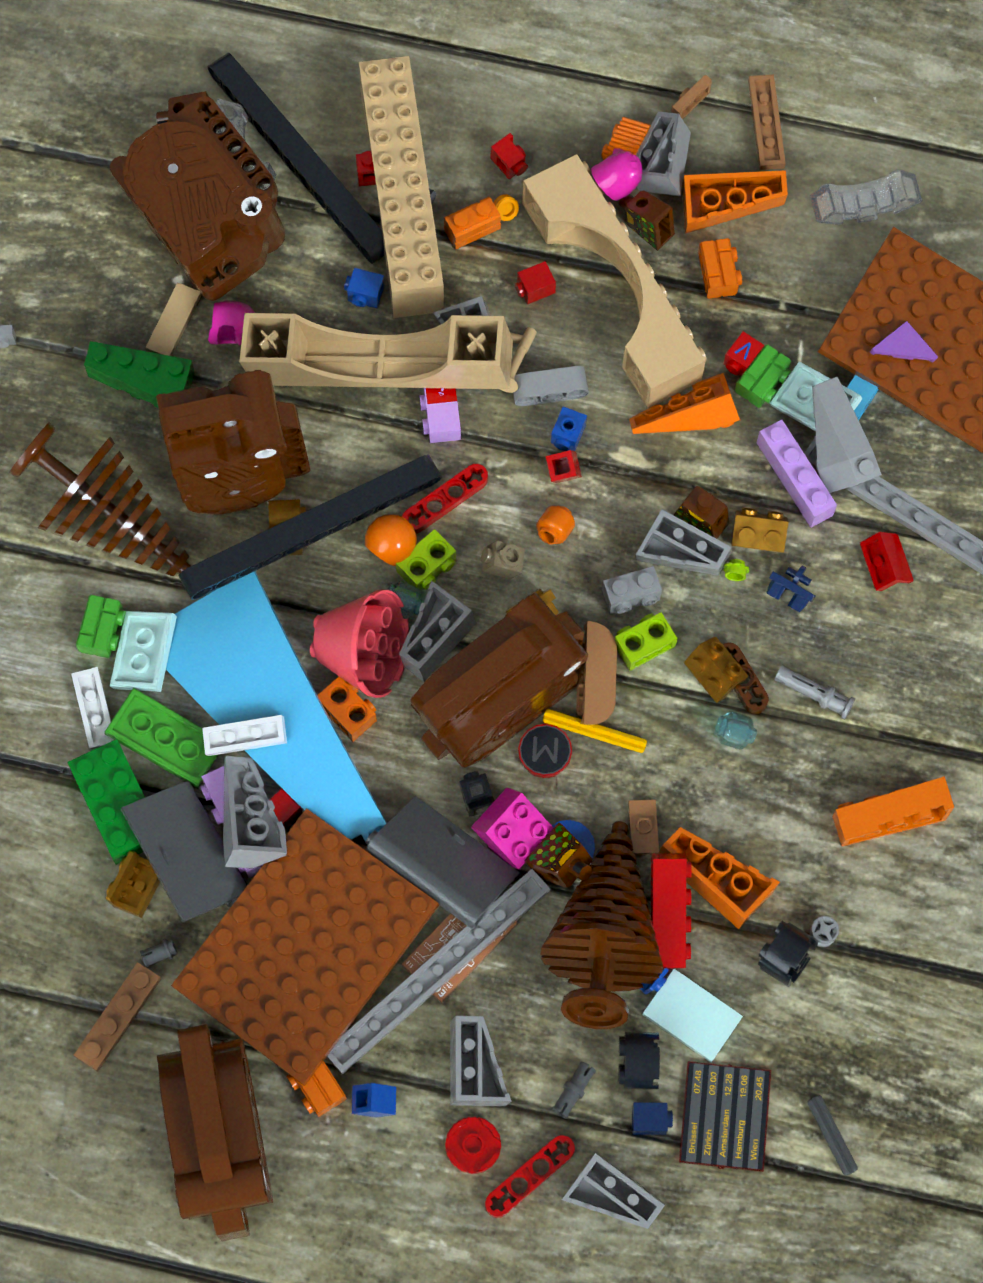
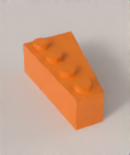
M786 170L684 175L682 193L685 234L784 205L788 195Z
M944 776L908 788L898 789L885 795L870 796L859 803L846 802L840 804L832 817L841 847L945 821L954 809V804Z
M681 827L662 845L659 853H684L687 861H691L692 866L691 878H686V883L738 929L772 895L780 883L772 877L770 879L759 873L758 869L750 865L748 867L735 860L734 856L729 853H723L715 849L709 842Z

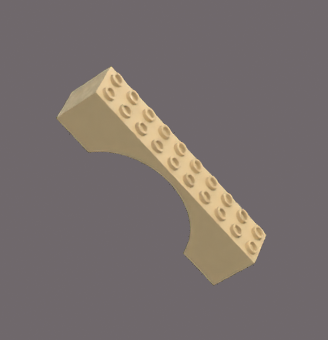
M405 56L359 62L361 96L374 167L393 318L431 314L444 309V284L410 58Z
M576 154L523 180L522 204L547 244H569L588 249L608 260L628 281L637 300L640 321L634 335L625 346L622 368L646 407L650 408L702 381L707 358L703 349L700 346L697 347L692 340L693 334L690 328L682 324L677 307L669 303L664 286L658 284L654 279L655 275L649 263H644L637 243L631 242L626 225L623 222H619L616 218L613 204L605 200L603 190L593 181L588 164L585 161L582 162Z
M245 313L239 362L245 372L261 370L269 373L273 386L509 389L513 339L504 316L451 315L443 324L425 331L397 335H373L329 328L304 319L297 314Z

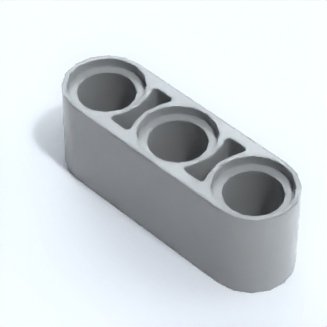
M582 366L521 373L515 375L514 379L518 384V390L513 392L515 405L517 406L583 398L589 394L585 368Z

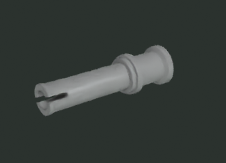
M783 665L774 679L819 702V706L822 709L828 708L840 714L844 720L856 699L854 697L848 698L836 692L832 686L826 688Z

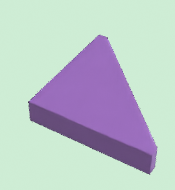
M907 321L870 351L872 355H889L894 358L910 360L922 359L934 362L938 358Z

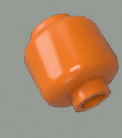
M553 505L549 506L536 524V529L540 539L550 545L561 544L565 542L574 529L575 520L568 508Z

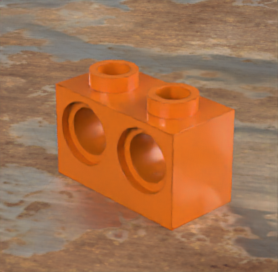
M338 677L317 696L329 718L354 742L377 721L375 713L377 710L368 699L363 701L356 694L358 692L357 688L347 681L345 682L341 677ZM342 693L346 696V699L343 702L337 703L332 700V697L335 694ZM355 712L364 714V718L358 722L351 720L350 716Z

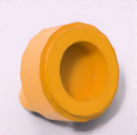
M503 194L494 200V205L500 213L502 221L514 219L519 211V205L511 195Z

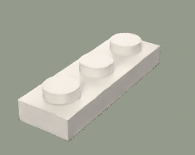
M98 667L71 673L90 751L114 740L105 735V730L111 723V718Z
M282 715L202 728L205 755L207 756L287 743L285 720Z

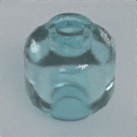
M398 581L396 584L391 583L387 590L396 593L403 602L404 607H400L403 618L410 619L413 614L418 615L419 608L424 603V600L420 599L421 590L404 581Z
M733 711L721 715L715 726V735L718 736L720 744L737 750L744 749L748 743L752 744L757 734V729L754 728L751 717Z

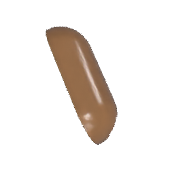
M587 621L583 627L585 630V642L582 643V647L588 653V658L577 669L576 714L577 716H582L580 724L596 725L607 720L615 708L617 645L614 636L605 626L597 622Z

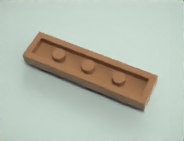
M774 74L749 76L748 84L759 170L785 169L786 163Z
M137 962L74 1056L98 1072L160 982L161 977Z

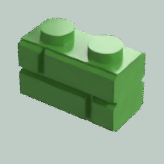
M768 344L765 345L736 383L735 392L758 408H761L764 402L769 404L777 393L776 386L779 382L783 384L792 372L789 370L791 360L782 353H778L776 349Z
M89 595L76 643L79 652L110 658L111 651L117 650L119 635H116L118 625L123 626L126 614L120 601Z

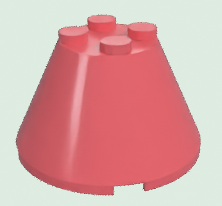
M382 589L330 610L323 615H317L314 619L313 642L310 645L311 657L316 658L320 664L367 696L375 698L387 696L392 692L389 688L394 681L400 680L405 668L399 655L409 633L408 619L403 618L400 608L404 607L403 602L393 591Z

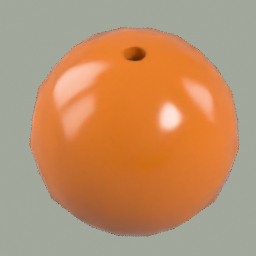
M385 514L377 517L369 524L365 533V546L381 560L392 566H396V563L407 559L417 542L413 525L405 518L394 514Z

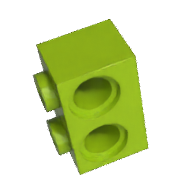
M434 529L415 546L407 559L396 563V572L419 593L423 588L425 590L429 589L431 581L435 583L436 577L440 573H447L456 564V550ZM434 551H441L445 554L441 558L431 556ZM418 567L425 570L422 575L418 576L411 572L414 568Z
M662 612L656 615L653 613L648 614L639 621L638 625L632 628L631 626H626L616 633L617 651L629 671L676 647L678 638ZM658 629L663 635L656 638L651 636L649 631ZM634 641L640 647L636 650H631L626 646V643Z

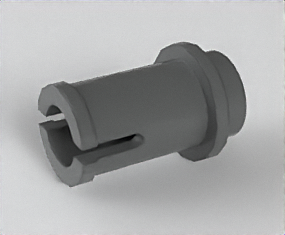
M163 939L162 943L140 951L146 967L167 958L172 960L173 956L177 955L172 939Z

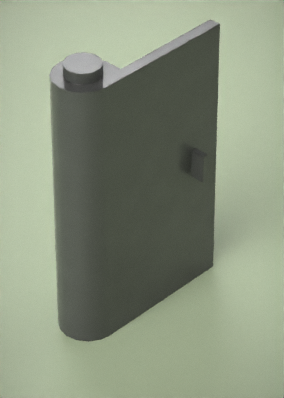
M189 781L121 808L126 821L182 922L224 904L231 907L247 887V883L238 868L225 867L223 840Z
M417 796L412 798L379 832L374 830L365 842L368 845L366 849L368 853L437 901L442 908L472 930L483 919L490 905L520 873Z

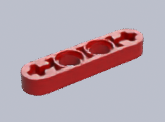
M481 464L468 466L408 508L402 517L408 521L409 517L416 519L421 516L420 509L422 508L425 516L423 515L418 519L417 526L412 523L416 534L422 532L483 489L488 482L487 469ZM472 473L476 475L481 473V481L474 479L469 482L472 479ZM467 482H469V490L467 489V486L465 484ZM452 486H459L462 488L463 493L461 496L454 498L449 495L448 490ZM431 501H439L442 508L438 512H431L428 510L427 505Z
M565 1135L555 1137L494 1189L485 1201L487 1213L495 1218H502L566 1164L572 1158L575 1151V1144L572 1139ZM559 1142L562 1145L567 1143L569 1145L567 1148L569 1154L566 1156L563 1153L559 1154L555 1158V1161L559 1163L554 1166L551 1158L544 1153L549 1150L550 1155H552L557 1150L556 1143ZM539 1159L545 1160L549 1165V1170L544 1175H537L533 1171V1163ZM516 1178H522L527 1182V1190L522 1194L515 1193L511 1188V1183ZM506 1187L509 1195L516 1200L511 1203L508 1198L503 1203V1211L499 1209L493 1211L491 1209L493 1205L491 1199L495 1197L497 1200H500L505 1196V1193L501 1190Z

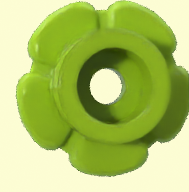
M731 559L728 563L724 564L725 577L731 581L745 580L746 573H749L750 570L748 566H745V562L740 559Z

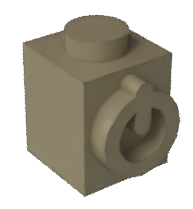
M501 541L489 544L481 554L482 572L509 580L520 575L523 570L525 548Z

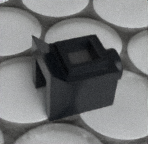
M478 771L470 772L463 776L464 780L459 781V787L469 817L474 816V810L490 806L495 801L486 773L479 775Z

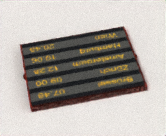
M687 1062L679 1163L713 1166L719 1169L731 1168L764 1172L771 1070L737 1067L731 1064L718 1065Z

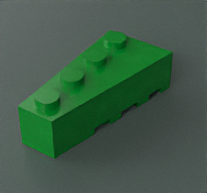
M90 341L84 363L88 377L116 390H123L136 399H143L152 403L157 408L156 396L158 394H168L190 389L195 373L192 360L93 341Z

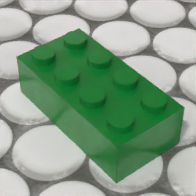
M118 739L68 761L67 763L115 865L119 864L128 855L130 850L137 854L143 853L144 851L126 821L121 808L141 800L145 796Z

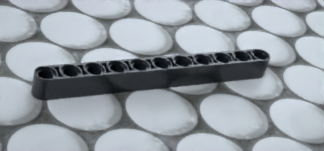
M228 52L208 65V71L214 81L371 264L385 256L383 234L380 227L238 61Z
M429 454L421 456L183 570L178 576L191 600L198 599L433 486L442 479V476Z

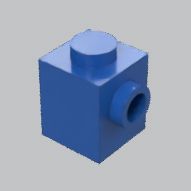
M354 268L352 276H347L344 291H347L348 301L358 307L369 306L378 309L385 287L384 275Z
M563 406L551 433V443L562 451H575L586 427L587 415Z
M376 1083L353 1085L352 1114L376 1118L396 1115V1087Z

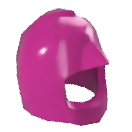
M615 148L612 155L591 168V173L598 186L607 196L615 201L628 196L642 180V164L639 157L630 151H624L620 148Z
M225 300L215 302L212 327L209 330L208 337L210 344L238 343L240 346L242 343L245 313H255V311L248 304L238 301Z

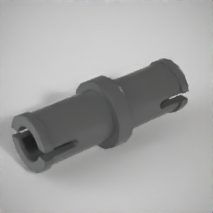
M580 1062L571 1080L565 1082L563 1086L564 1091L552 1107V1111L555 1113L560 1112L559 1116L562 1118H568L577 1100L582 1099L584 1096L583 1090L596 1072L593 1067L589 1069V1064L585 1062Z

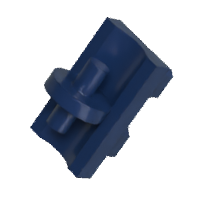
M803 565L798 571L788 567L785 574L793 578L792 582L774 571L769 577L772 580L766 593L779 600L786 588L794 592V595L788 606L798 612H801L808 602H813L816 595L798 586L799 582L809 586L812 579L804 575L807 568Z

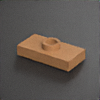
M705 74L691 89L689 87L681 93L679 100L672 106L671 113H677L684 119L710 93L712 79Z
M656 799L628 801L630 839L633 844L632 852L635 853V856L659 853Z

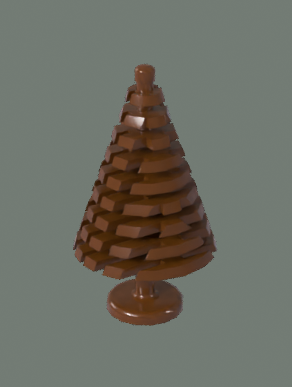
M48 422L9 471L13 476L18 477L32 462H35L68 487L38 526V529L46 531L74 495L77 494L81 499L54 532L55 535L62 537L89 503L94 509L70 540L78 543L102 513L107 519L86 546L94 548L115 523L120 528L104 547L103 552L110 554L126 533H128L132 539L118 557L127 559L137 545L141 543L145 548L134 561L142 565L153 552L158 557L150 568L158 571L166 562L171 566L166 572L170 576L174 577L177 572L181 573L191 566L186 562L189 558L186 550L179 556L174 553V550L180 543L176 536L173 537L167 546L161 542L170 530L167 522L162 525L154 536L149 533V530L161 516L158 508L152 512L142 526L136 522L152 501L148 493L129 516L123 512L143 487L139 479L117 506L110 502L134 472L130 465L127 466L104 496L98 492L124 459L120 451L92 485L86 482L115 444L111 437L107 439L80 474L77 475L46 451L45 445L55 432V427Z
M616 821L612 824L611 834L604 838L601 844L603 846L597 851L594 860L589 865L592 868L591 876L587 880H581L579 885H577L572 898L568 900L564 911L560 914L556 924L545 940L540 953L544 965L550 966L549 971L557 977L570 978L567 981L568 983L582 987L570 991L563 997L561 1012L564 1017L572 1023L592 1029H612L627 1022L629 1008L624 999L612 992L644 988L642 983L652 984L659 978L658 973L662 974L663 962L659 953L658 942L655 938L647 899L644 895L643 883L640 880V871L636 866L635 853L632 852V840L627 836L628 825L622 821Z

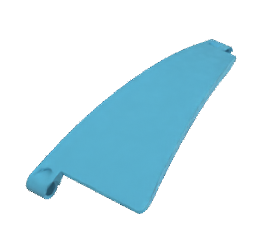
M256 571L211 592L175 613L177 618L166 670L219 725L277 715L284 716L287 743L245 750L249 756L304 810L307 808L350 840L362 835L366 842L374 830L379 832L388 822L379 810L317 696L259 581Z

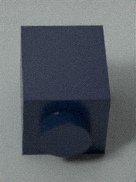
M633 1103L632 1135H666L668 1128L673 1127V1111L668 1110L667 1103Z

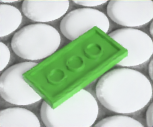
M135 688L131 690L105 730V735L114 740L118 739L120 744L183 781H189L197 789L203 781L201 776L209 772L219 754L205 755L203 729Z

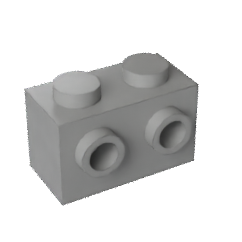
M654 566L603 580L602 594L609 615L625 613L632 608L642 605H653L660 601L662 593Z

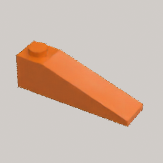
M724 373L692 385L693 390L681 396V394L677 393L671 396L672 399L664 406L660 404L654 405L630 418L629 421L633 434L708 430L732 426L740 418Z

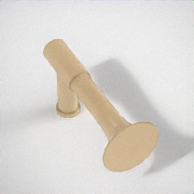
M530 327L526 328L523 335L510 332L513 343L518 344L511 360L509 389H500L502 391L513 393L518 390V384L514 380L516 372L537 334L536 330Z

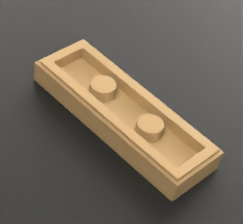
M177 282L146 346L147 352L168 356L173 355L201 297L200 291Z

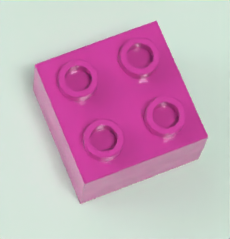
M508 787L471 826L498 857L517 869L522 867L525 863L524 860L553 829L552 825L522 792Z

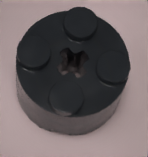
M781 921L774 932L776 937L771 944L767 942L760 951L758 957L761 959L758 965L760 970L785 986L790 987L791 982L794 983L799 978L811 958L808 951L809 949L815 951L818 940L790 922Z
M625 1032L624 1036H619V1056H624V1064H618L619 1084L624 1085V1089H659L658 1082H653L654 1079H659L660 1047H658V1043H654V1040H659V1033Z

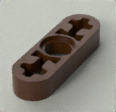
M724 643L723 645L729 653H735L733 658L737 663L742 664L740 666L750 677L749 683L745 685L737 684L733 688L749 713H762L769 701L768 694L741 649L734 643ZM753 685L755 688H753L752 693L755 698H762L760 706H757L756 703L750 704L752 696L747 690Z

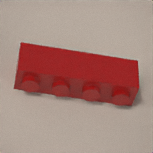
M651 853V920L663 968H686V960H691V943H686V933L691 932V916H686V905H691V889H686V878H691L692 866L691 861H687L684 853Z

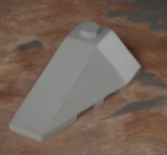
M838 377L812 386L813 414L816 427V436H814L817 449L816 471L829 493L858 485L882 475L870 443Z
M225 756L223 846L225 867L255 868L284 857L287 854L285 828L275 815V806L272 800L269 801L264 791L263 780L252 758Z

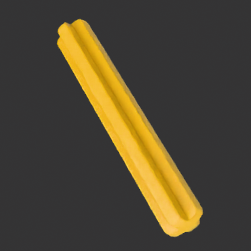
M547 709L544 713L543 722L639 753L645 751L646 739L598 724L582 725L580 724L581 719L551 709Z

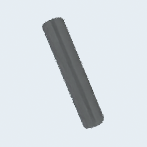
M819 1095L811 1098L807 1104L843 1175L847 1176L856 1172L858 1166L822 1096Z

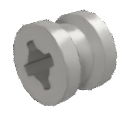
M829 916L818 917L809 930V935L818 940V947L830 946L839 934L837 922Z

